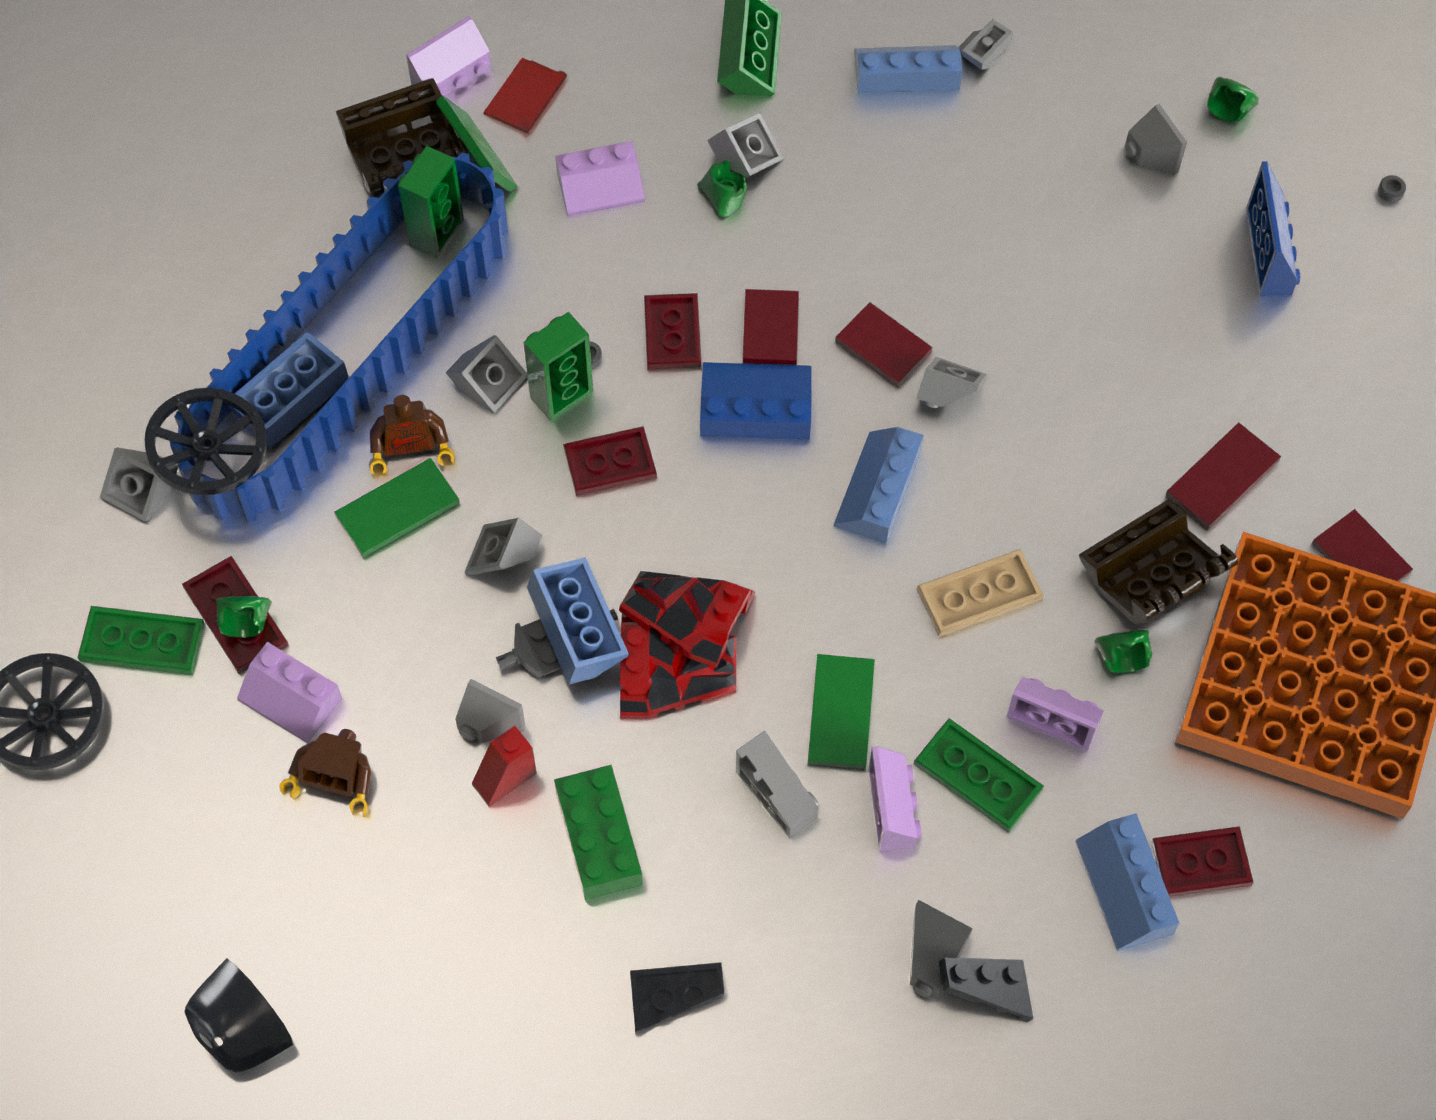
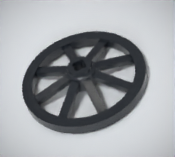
M215 388L188 390L165 401L151 416L146 427L144 439L147 459L156 475L169 486L195 495L220 494L244 484L259 469L265 457L267 447L266 429L258 411L237 394ZM197 402H213L207 429H200L186 405ZM222 404L231 406L244 415V417L219 434L216 433ZM178 410L192 432L193 437L191 438L161 428V425L168 416ZM250 424L253 426L256 434L255 446L222 444ZM156 437L189 447L190 449L160 459L155 446ZM219 454L249 455L251 458L240 470L234 473ZM197 457L189 479L183 478L167 468ZM207 461H212L225 477L215 481H199Z
M39 653L18 659L0 671V691L9 683L29 705L28 709L0 707V717L29 720L0 739V759L25 770L52 769L72 761L82 754L94 741L103 722L104 697L96 678L82 663L61 654ZM43 667L41 698L35 699L16 676L27 670ZM53 667L63 668L77 675L76 678L52 701ZM84 683L87 684L92 697V707L59 710ZM42 714H48L46 718H41ZM90 717L86 728L76 740L58 723L59 720ZM37 729L30 757L22 756L6 749L7 746ZM51 729L68 747L57 753L41 757L47 730Z

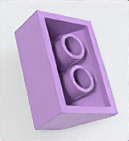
M470 16L406 55L411 85L434 78L441 94L445 97L491 68L490 51Z
M633 141L555 156L557 176L568 216L645 201Z
M267 642L250 663L237 700L308 744L342 700V696L336 683Z
M1022 677L1012 695L1007 717L1088 751L1104 710L1100 709L1093 702L1073 698L1064 690L1049 688L1038 679Z
M872 747L869 777L879 852L915 849L917 838H921V826L919 820H914L913 810H917V798L915 792H910L909 783L913 782L912 765H907L904 754L881 747Z

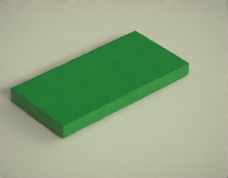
M443 95L436 100V104L480 168L489 166L493 170L494 182L510 192L518 187L469 114Z
M429 458L334 511V514L364 558L458 505L460 501L433 460Z
M91 606L77 658L80 662L192 675L205 623L203 619Z
M817 654L807 764L866 770L875 659Z
M948 718L914 760V765L1008 833L1044 787V785L950 718Z

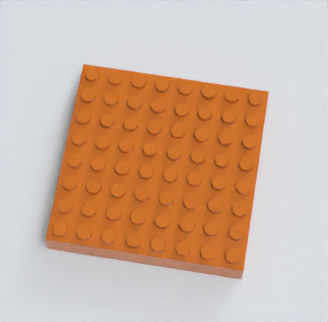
M1243 532L1234 553L1238 559V564L1229 569L1175 742L1404 819L1413 805L1436 718V594Z

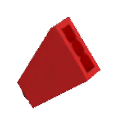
M513 726L490 742L472 781V786L488 807L537 774L533 747L516 726Z

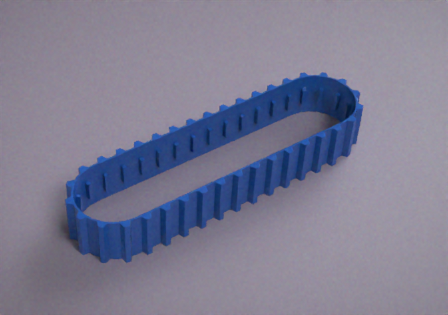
M461 153L457 158L453 157L456 163L461 198L476 202L489 212L490 217L484 226L274 463L266 470L250 477L244 484L233 490L215 495L190 494L192 501L196 505L205 502L213 509L215 517L223 520L230 514L235 516L244 515L248 522L255 521L258 513L267 511L270 508L278 511L284 509L283 499L292 490L302 492L306 487L304 481L306 474L310 470L320 471L324 467L321 457L327 450L338 451L341 447L339 442L341 434L345 430L354 432L358 428L356 417L362 411L372 412L375 408L373 398L379 391L388 393L392 389L390 378L396 372L404 374L409 369L407 359L411 354H422L425 351V338L429 334L439 335L441 333L440 321L446 315L455 317L458 313L457 302L462 296L471 298L475 294L474 282L478 278H489L492 261L503 258L505 255L503 235L508 233L503 189L495 188L493 170L489 166L479 168L476 164L470 162L469 154ZM408 160L403 163L404 172L396 180L387 178L383 182L385 192L379 198L369 197L366 201L368 211L363 216L353 215L349 219L351 229L346 235L336 234L332 238L334 248L328 254L321 252L315 257L317 267L311 273L302 271L298 275L300 285L294 292L285 290L280 295L283 304L276 311L266 310L264 312L265 324L259 330L249 329L245 333L247 338L246 345L241 350L231 349L227 353L230 362L223 370L212 369L209 373L212 382L206 388L222 389L235 394L291 346L404 220L398 183L401 176L407 174L411 169L413 162ZM213 402L192 403L188 408L200 429H207ZM222 404L217 427L232 411L226 404ZM177 411L174 417L178 425V433L192 438V432L179 411ZM170 441L173 454L190 449ZM195 458L177 464L183 478H190L196 463ZM202 474L199 481H215L220 479Z

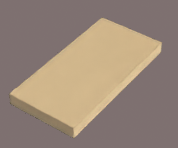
M1021 549L917 586V592L939 638L1043 601L1044 598Z

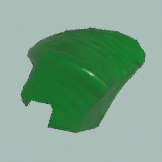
M1217 77L1209 93L1207 107L1213 115L1221 120L1232 123L1239 122L1259 103V97L1256 92L1239 82Z
M727 160L717 165L714 163L697 183V186L711 199L720 217H728L739 209L747 189L745 176L731 172L729 170L731 163Z
M225 596L217 598L216 622L220 633L242 638L261 634L272 601L269 598L257 596Z
M1148 630L1112 633L1097 637L1094 640L1110 672L1129 673L1144 669L1150 665L1152 651Z

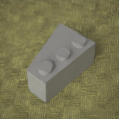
M763 731L736 750V773L789 839L818 818L819 803L811 792L806 791L799 777L788 765L766 731Z

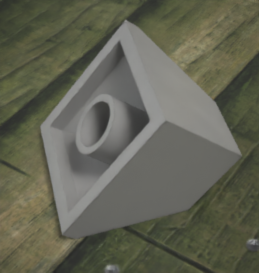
M1157 104L1128 131L1125 150L1129 157H1133L1137 165L1174 175L1179 172L1187 141L1162 106Z
M761 113L738 122L707 140L719 163L724 160L731 163L730 169L745 177H749L784 159Z
M493 335L462 354L446 372L463 394L491 413H495L528 377L527 372L497 335Z
M935 357L926 367L917 399L923 400L922 403L928 407H944L977 391L986 379L987 374Z
M117 447L114 448L100 498L147 522L170 493L172 487L163 482L153 471L148 462L146 452ZM175 464L167 467L177 474L178 465Z
M520 518L485 524L464 573L474 575L501 570L532 560L539 550L542 534Z
M470 679L455 718L457 729L464 738L471 741L476 739L484 743L495 740L513 726H516L520 732L524 731L526 726L522 704Z

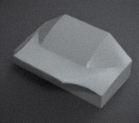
M992 19L982 30L973 31L958 48L962 52L961 55L981 70L987 69L1004 52L1012 39L1013 31Z

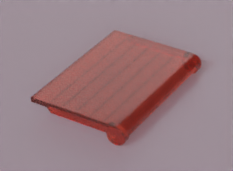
M521 58L483 114L524 133H529L567 78V74L561 70L557 72L533 60L529 61Z

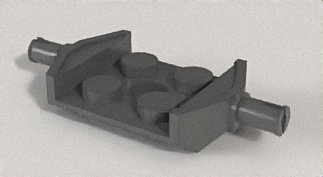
M613 608L610 610V613L615 621L618 620V616ZM540 619L524 626L516 623L514 649L496 657L500 668L516 661L518 665H523L532 675L538 678L561 669Z

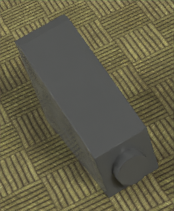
M920 900L917 901L913 914L910 985L921 996L927 998L932 996L937 999L943 988L939 961L945 957L959 958L970 938L973 928Z

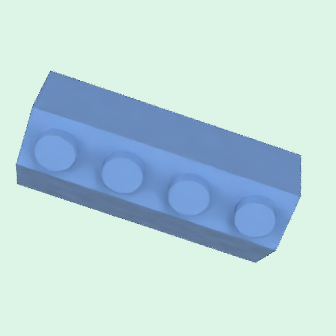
M956 45L854 48L858 93L960 90L962 63L960 49Z
M306 332L235 394L244 398L258 411L265 425L267 448L270 450L338 391L349 376L344 361ZM229 406L238 419L244 417L237 409ZM250 424L246 429L256 438L254 428Z
M900 427L869 432L835 519L834 527L887 543L920 456L924 435Z
M586 557L533 570L527 590L568 685L595 678L628 657L629 653Z
M1136 813L1108 821L1076 839L1075 842L1117 951L1174 935L1180 923Z

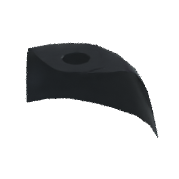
M228 958L202 983L185 1006L184 1013L194 1036L226 1070L233 1072L246 1071L293 1046L291 1035L275 1010L253 982ZM199 1033L208 1039L212 1048L201 1039ZM214 1037H219L223 1042L222 1045L219 1046Z

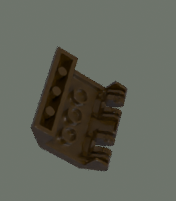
M434 78L336 111L350 155L369 193L381 190V187H384L383 182L387 178L396 180L404 172L403 163L408 160L413 162L416 155L421 154L426 146L456 158L461 153L468 154L466 146L460 137H457L453 127L436 104V100L442 94Z
M1169 499L1079 554L1082 564L1099 593L1134 624L1147 622L1163 612L1165 606L1174 605L1209 583L1212 577L1220 576L1238 564L1236 555L1224 544L1220 545L1221 554L1218 555L1188 530L1186 513Z

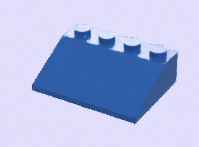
M1262 161L1246 207L1260 296L1292 295L1295 286L1300 283V270L1295 268L1297 252L1296 247L1292 246L1291 243L1293 227L1292 224H1288L1287 219L1289 216V203L1285 202L1283 190L1268 162Z
M703 362L700 436L810 440L811 366Z

